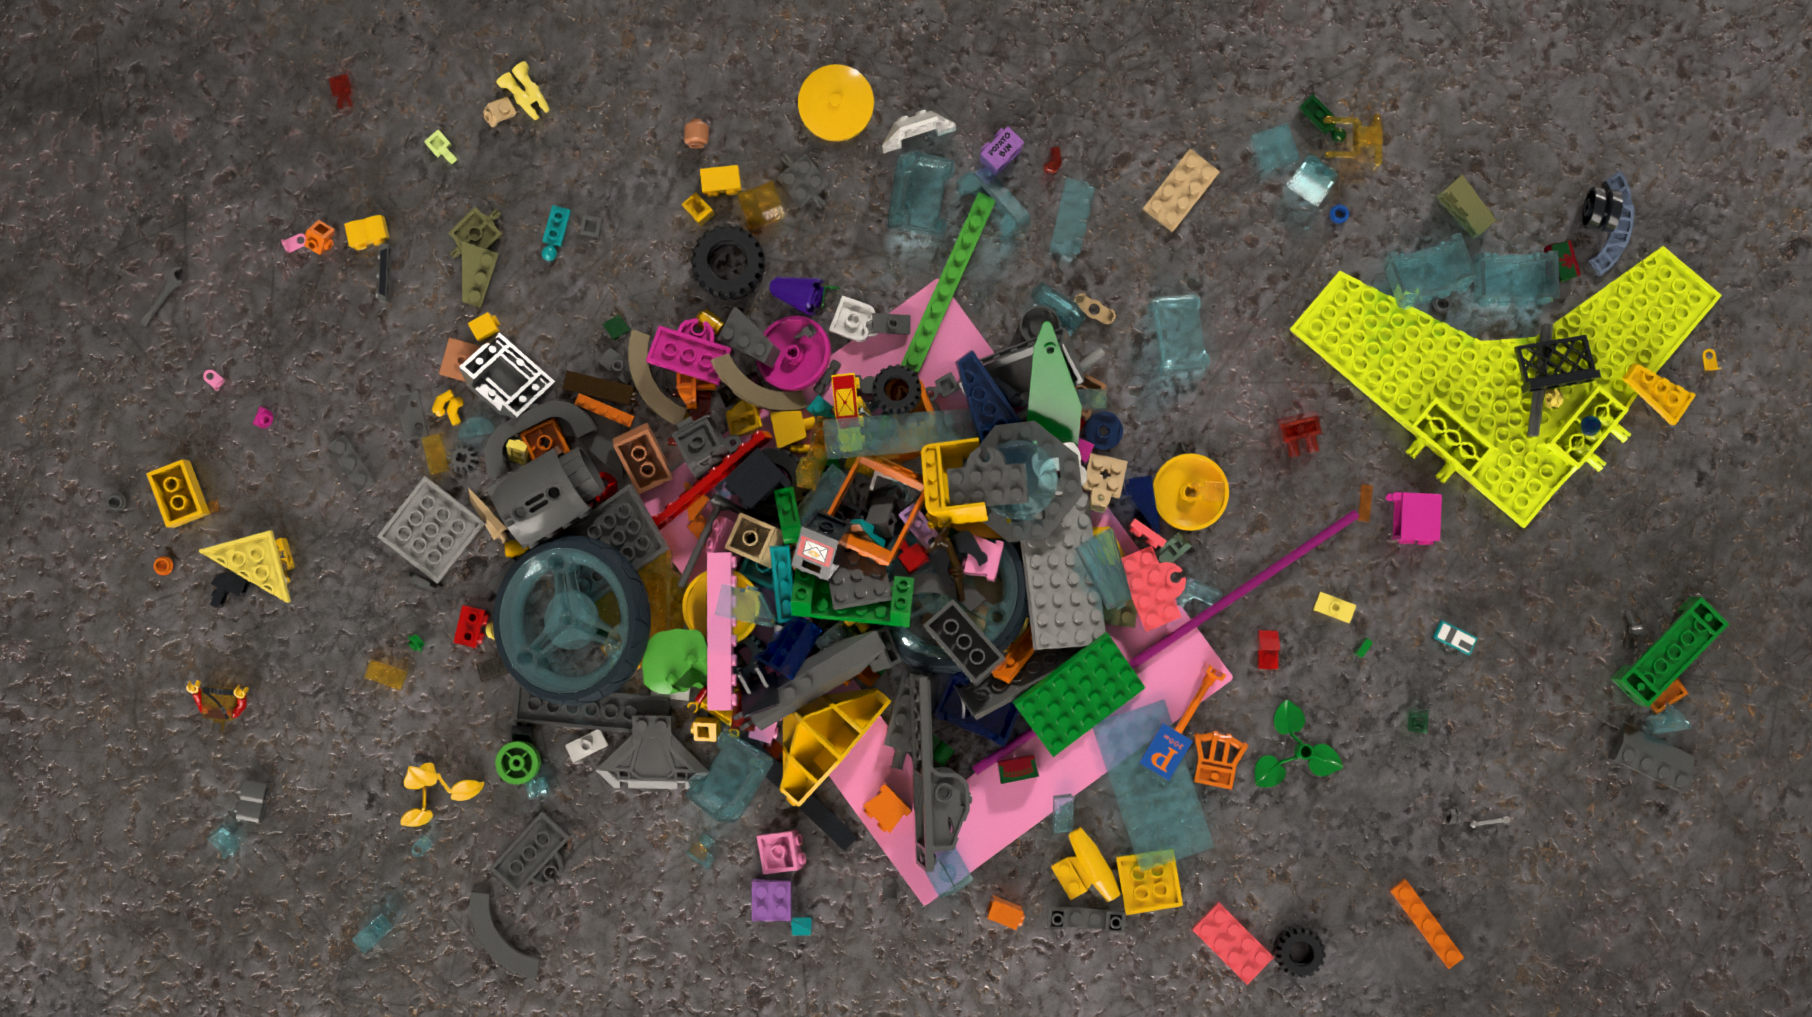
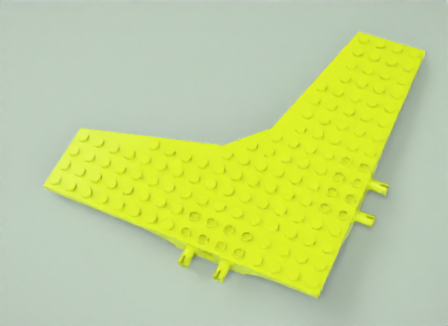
M1662 246L1553 323L1552 340L1587 335L1595 369H1600L1601 377L1593 382L1557 388L1563 394V402L1558 408L1554 406L1548 408L1545 401L1546 394H1544L1540 432L1537 437H1531L1527 434L1533 392L1522 393L1521 386L1524 384L1514 347L1540 342L1541 333L1535 337L1481 341L1444 322L1434 319L1432 316L1406 303L1396 300V298L1378 291V289L1372 286L1370 287L1362 283V281L1342 271H1339L1289 330L1415 436L1416 440L1405 451L1407 454H1411L1410 457L1415 459L1426 446L1445 461L1443 468L1435 475L1436 479H1440L1439 481L1445 484L1447 479L1456 471L1522 528H1525L1552 495L1585 461L1596 469L1597 472L1603 469L1602 466H1605L1606 462L1598 457L1594 451L1610 432L1622 443L1628 439L1627 436H1631L1630 432L1618 424L1639 395L1622 379L1633 363L1639 364L1657 373L1722 295ZM1576 341L1573 347L1581 352L1583 350L1582 342ZM1558 344L1556 350L1564 355L1567 348L1562 344ZM1521 350L1523 357L1529 361L1532 353L1527 350ZM1570 351L1567 358L1575 363L1578 355ZM1552 354L1549 360L1558 365L1561 359ZM1535 356V358H1534L1533 361H1532V363H1533L1535 366L1537 365V357H1536V356ZM1581 358L1578 365L1583 369H1589L1587 362ZM1564 361L1560 368L1570 372L1572 366ZM1548 365L1547 374L1552 375L1555 369ZM1530 367L1527 370L1528 377L1535 378L1536 371Z

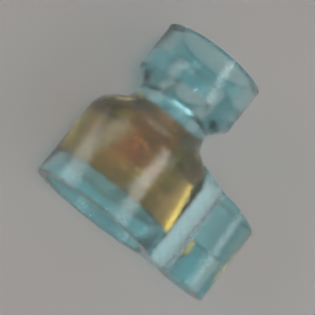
M703 832L699 837L700 841L692 843L686 851V855L696 863L709 869L715 859L708 852V848L712 847L716 841Z

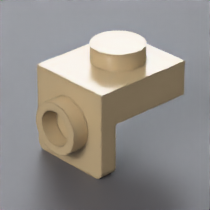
M508 97L488 103L483 111L485 120L492 128L496 127L498 122L514 117L517 113Z

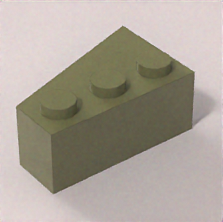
M1463 175L1451 182L1436 196L1474 239L1496 221L1492 211L1485 206Z

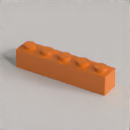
M580 393L574 403L579 407L630 428L636 418L633 415Z

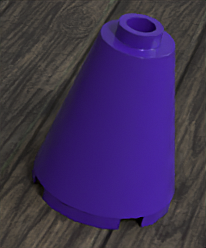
M776 277L774 280H771L769 290L774 297L809 316H814L816 312L813 311L815 308L820 307L823 299L824 287L821 286V283H824V281L819 278Z

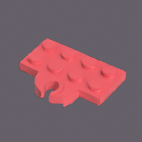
M1152 546L1115 560L1145 632L1182 617L1174 599L1180 596L1185 589L1186 577L1180 578L1177 583H1173L1170 579V575L1173 572L1180 573L1183 571L1179 566L1170 562L1159 563Z

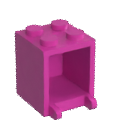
M1394 492L1385 496L1387 501H1394L1392 540H1398V544H1414V541H1417V545H1434V541H1440L1442 494Z

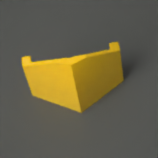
M744 400L739 401L731 410L726 412L730 435L741 437L754 434L762 427L758 407Z

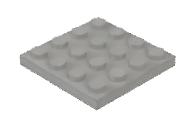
M424 476L377 537L439 584L486 523L432 480Z

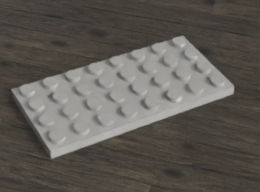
M1082 492L1083 495L1048 538L1020 541L1034 650L1086 647L1106 632L1088 492ZM1029 494V503L1019 504L1021 509L1019 513L1022 514L1023 521L1045 519L1044 499L1063 497V494Z

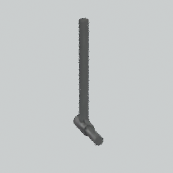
M715 492L713 493L710 502L714 508L677 586L685 588L712 530L713 522L717 519L720 511L729 509L737 514L741 512L747 515L748 511Z

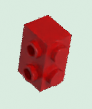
M462 605L453 643L473 648H479L480 645H483L485 640L484 627L487 626L490 615H487L488 610Z

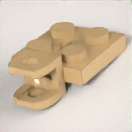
M1091 452L1086 468L1087 480L1082 486V490L1091 492L1089 497L1091 511L1104 513L1111 497L1120 498L1128 461ZM1107 472L1110 477L1103 479V475H1100V473Z

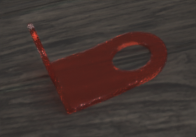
M772 738L770 746H766L767 742H765L763 745L764 749L777 761L782 762L783 758L780 759L778 756L780 752H783V746L774 738Z

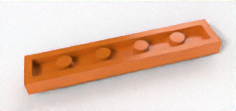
M1403 879L1389 890L1448 969L1464 958L1406 879Z

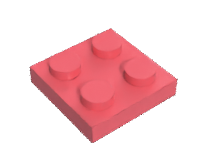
M1136 519L1130 520L1127 525L1130 528L1129 532L1136 537L1142 536L1145 538V543L1152 546L1153 549L1161 548L1167 542Z

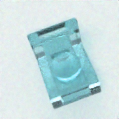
M1666 702L1665 714L1646 717V724L1653 734L1692 728L1686 716L1668 702Z

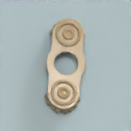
M1085 293L1075 296L1074 306L1076 309L1084 312L1086 316L1107 325L1114 322L1116 314L1113 309L1106 308L1101 302L1087 297ZM1092 304L1099 306L1100 311L1096 315H1092L1089 312V306Z

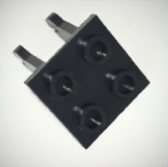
M759 660L754 661L756 665L754 669L760 677L756 680L751 681L742 667L737 668L739 672L737 676L742 682L740 688L744 718L779 706L776 672L767 674Z

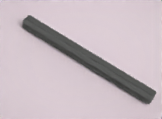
M1542 324L1540 342L1552 340V324ZM1541 347L1538 351L1544 357H1547L1550 352L1544 347ZM1537 358L1536 366L1540 368L1543 361ZM1546 364L1545 368L1543 369V371L1546 372V373H1547V371H1548V365H1547V364ZM1545 390L1533 392L1528 436H1539Z

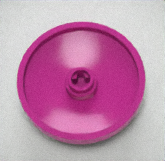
M788 316L777 320L764 331V334L781 351L773 368L756 360L761 375L768 383L780 390L799 391L810 387L823 376L830 362L831 344L826 332L818 323L804 316ZM810 324L817 330V333L811 338L804 335L798 340L794 339L795 335Z

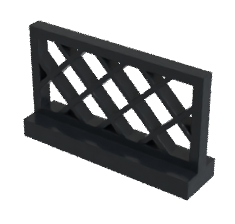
M1587 335L1514 347L1524 384L1521 386L1523 394L1589 383L1601 377L1600 369H1595ZM1576 341L1582 342L1583 350L1581 352L1573 347ZM1558 344H1562L1567 348L1564 355L1556 350ZM1541 347L1550 351L1547 357L1538 353ZM1521 350H1527L1532 353L1529 361L1523 357ZM1570 351L1578 355L1575 363L1567 358ZM1552 354L1561 359L1558 365L1549 360ZM1535 356L1543 361L1540 368L1532 363ZM1581 358L1587 362L1589 369H1583L1578 365ZM1564 361L1572 366L1570 372L1560 368ZM1546 364L1555 369L1552 375H1548L1543 371ZM1529 367L1537 372L1535 378L1528 377L1527 370Z

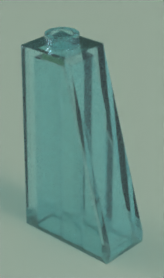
M1109 528L1100 531L1076 547L1075 550L1107 610L1112 608L1118 610L1126 606V601L1131 599L1132 596L1114 530Z

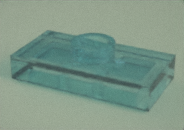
M1072 794L1053 796L1052 830L1054 833L1073 831L1074 796Z

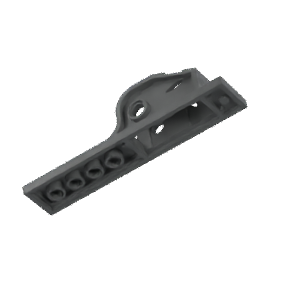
M915 671L909 672L916 864L926 872H934V865L937 863L934 852L955 849L959 839V831L970 811L972 795L969 792L967 781L961 775L946 766H933L930 680L925 675Z

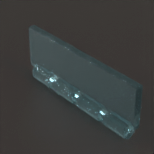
M1066 178L1049 252L1072 257V253L1080 255L1083 241L1077 240L1076 237L1084 238L1087 222L1080 221V219L1088 220L1092 204L1085 203V200L1093 201L1095 187L1088 186L1089 182Z

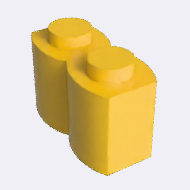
M382 215L371 216L344 224L349 246L355 248V250L366 249L367 245L372 243L378 246L380 243H385L386 240L390 239L385 217Z

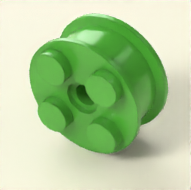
M513 741L499 750L495 766L497 773L504 781L510 784H523L537 775L541 766V757L533 744L526 741ZM516 759L520 761V765L516 764Z

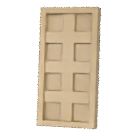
M1189 149L1143 207V210L1173 232L1220 171L1192 149Z

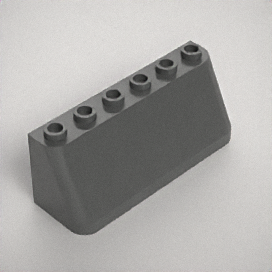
M1064 327L1054 330L1073 384L1077 387L1084 382V374L1067 329ZM1037 337L979 359L992 379L999 377L1020 393V398L1023 400L1020 407L1026 406L1029 402L1033 347ZM959 379V383H958V384H959L960 388L962 389V391H963V393H964L961 380ZM1016 404L1011 405L1012 408L1018 407Z

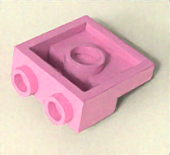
M798 829L757 836L763 874L796 871L804 868L806 856L801 852L800 845L803 843V837L800 833L798 834Z

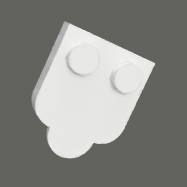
M842 295L829 332L855 342H863L868 336L874 337L879 333H872V314L875 313L874 308Z

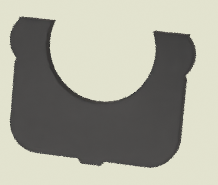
M961 531L950 538L949 541L952 542L956 555L960 553L972 555L977 560L979 567L988 562L987 554L982 551L971 532ZM939 546L930 552L929 560L939 575L941 584L947 588L954 584L955 581L949 573L951 561L945 547Z

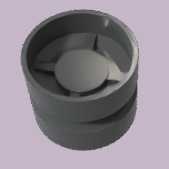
M1042 305L1029 308L1023 314L1018 326L1021 341L1025 342L1038 337L1041 326L1045 321L1051 322L1054 330L1059 329L1060 320L1056 312Z

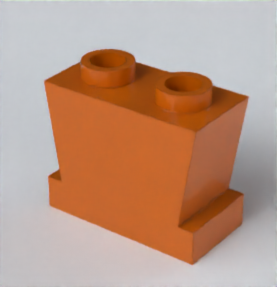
M885 782L879 788L881 792L863 804L865 808L863 811L869 818L874 817L878 821L877 826L883 832L888 831L891 833L902 816L905 815L907 817L912 812V809Z
M992 895L986 910L987 919L1014 930L1018 926H1022L1025 918L1020 905Z

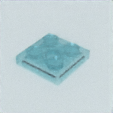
M1288 123L1251 136L1263 172L1300 160Z

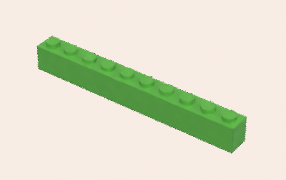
M980 192L977 194L900 365L903 367L907 366L908 369L913 370L916 376L996 201Z

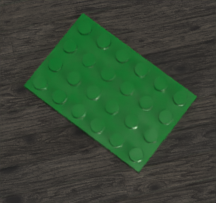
M1105 632L1015 699L1013 704L1050 754L1055 757L1146 687L1110 635Z

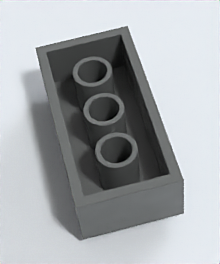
M953 599L923 625L976 687L1006 661L1005 657Z

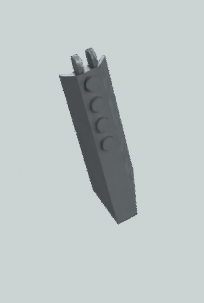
M877 631L840 639L777 676L779 706L750 716L751 719L739 726L740 730L742 731L754 723L762 731L860 674L886 648ZM740 711L733 716L734 720L742 718L743 712Z

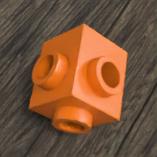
M318 220L305 232L304 246L319 255L326 250L329 251L334 244L333 236L335 229Z

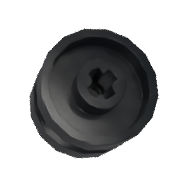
M1591 187L1586 195L1582 209V227L1591 230L1599 227L1603 232H1613L1618 225L1622 213V192L1613 189L1605 192L1603 188Z

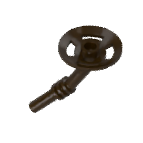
M949 521L927 549L926 553L932 552L939 546L946 548L953 566L951 570L953 571L952 575H954L952 578L955 579L957 600L965 601L962 580L964 578V575H962L963 566H960L953 544L949 541L950 538L947 537L951 528V522Z

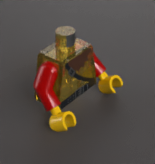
M196 680L195 686L191 684V681L187 684L186 689L192 693L203 718L213 719V731H224L225 721L235 720L247 707L246 693L249 691L248 687L242 690L240 685L235 689L203 686L200 689L201 682L199 680Z

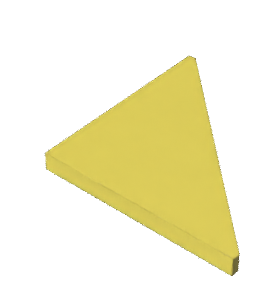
M273 530L199 550L201 554L206 555L244 579L258 585L284 602H291Z

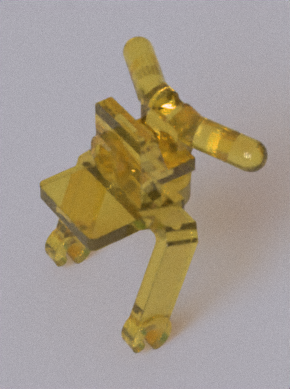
M1374 114V126L1362 127V121L1358 118L1326 116L1324 118V123L1353 124L1354 152L1327 151L1325 158H1354L1361 153L1362 147L1371 148L1374 146L1375 165H1382L1383 134L1381 114Z

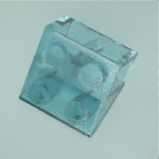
M1308 153L1286 186L1317 208L1330 192L1339 174L1333 168L1322 163L1318 157Z

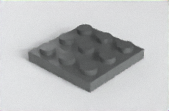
M857 551L844 552L842 563L828 580L833 609L837 610L892 600L886 566L876 563L874 559L859 555Z

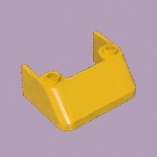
M979 438L931 443L922 448L921 460L925 506L929 514L954 524L988 521L985 502L950 506L947 469L962 468L963 459L968 458L979 447Z

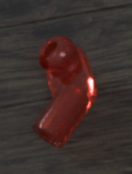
M1059 146L1050 148L1052 159L1044 165V171L1047 174L1055 173L1062 165Z

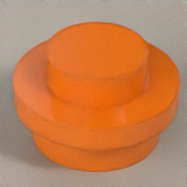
M161 556L155 560L153 567L157 574L168 575L172 572L174 565L169 557Z

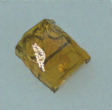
M773 180L738 194L750 230L786 217Z

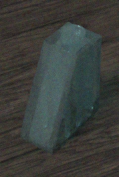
M1041 281L1032 290L1030 297L1035 304L1047 306L1054 310L1060 322L1074 332L1077 331L1085 320L1086 315L1076 302Z

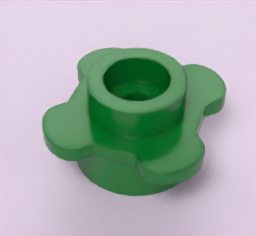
M416 634L412 637L408 636L409 642L407 644L410 648L421 653L422 648L425 646L424 642Z

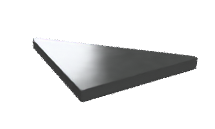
M609 405L613 408L621 410V405ZM584 409L593 418L598 430L577 439L620 479H624V466L613 447V438L622 435V424ZM555 417V419L560 424H562L573 436L576 437V434L568 421L560 417Z

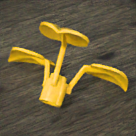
M424 763L419 768L408 766L403 782L404 786L408 789L422 788L421 809L412 808L405 812L400 821L401 825L408 827L421 826L432 819V811L425 810L426 786L435 785L437 780L441 782L448 793H452L451 799L456 801H464L476 796L484 787V782L463 780L454 784L452 789H450L441 778V774L436 773L433 763Z

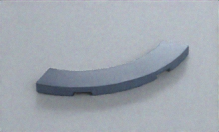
M1621 170L1603 182L1607 191L1613 189L1622 192L1623 207L1616 229L1609 234L1601 250L1589 260L1598 276H1602L1618 261L1627 247L1633 229L1634 205H1632L1630 187Z

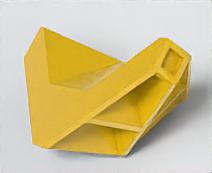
M878 688L824 694L784 717L783 778L779 790L787 796L786 800L791 805L800 807L847 756L892 700Z

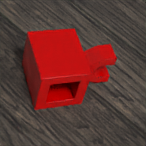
M904 540L900 547L903 553L898 556V560L910 575L929 562L927 557L929 553H926L927 550L923 545L920 547L916 543L909 547Z

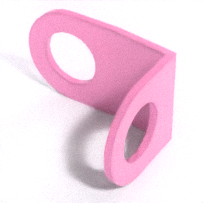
M297 234L286 240L281 239L285 250L290 253L303 247L306 237H304V234ZM298 237H303L304 243L299 244L297 242Z
M207 370L203 375L204 380L216 391L226 381L213 370ZM208 373H213L214 378L212 380L207 379Z

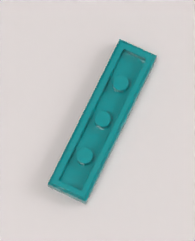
M789 544L769 546L777 622L797 621V616H792L791 610L793 574Z

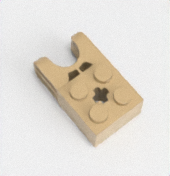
M740 512L725 545V549L771 568L769 546L784 544L782 530ZM755 534V542L749 544L748 536ZM792 543V544H789V545H793V546L796 547V546H797V543Z

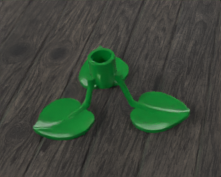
M1290 700L1283 701L1274 714V727L1279 734L1285 735L1290 733V736L1298 743L1294 748V756L1279 762L1271 755L1261 757L1255 764V784L1264 788L1278 785L1286 776V770L1281 764L1297 760L1298 758L1309 759V769L1317 776H1327L1343 769L1341 759L1330 746L1316 744L1312 747L1309 744H1303L1302 740L1294 735L1293 732H1298L1304 727L1305 716L1302 710Z

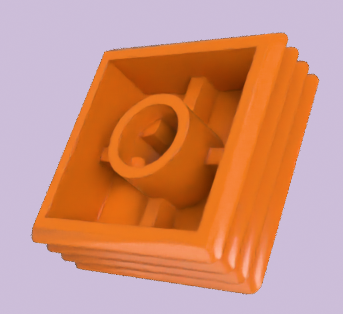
M551 418L520 433L522 441L528 445V454L531 460L541 456L557 445L565 454L571 451L555 418ZM544 438L550 440L547 448L541 445L544 443Z

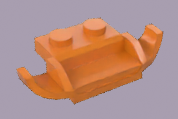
M677 372V389L687 409H697V391L717 390L716 384Z

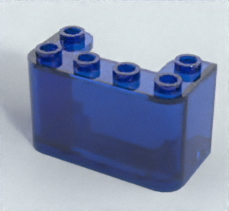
M962 672L951 673L935 708L933 717L947 720L948 723L976 733L988 740L992 739L996 744L1005 747L1020 713L1013 704V701L978 720L973 715L962 719V702L956 689L952 686L960 683L969 684L971 680L966 679V675Z

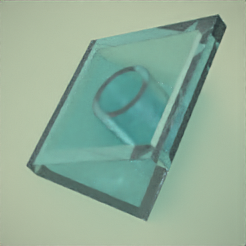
M956 847L954 850L944 851L936 856L937 863L934 865V872L925 871L940 899L960 891L974 880Z

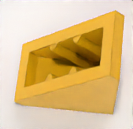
M696 192L681 204L700 227L715 215L711 207Z

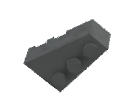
M734 306L717 340L773 368L781 351L742 310Z

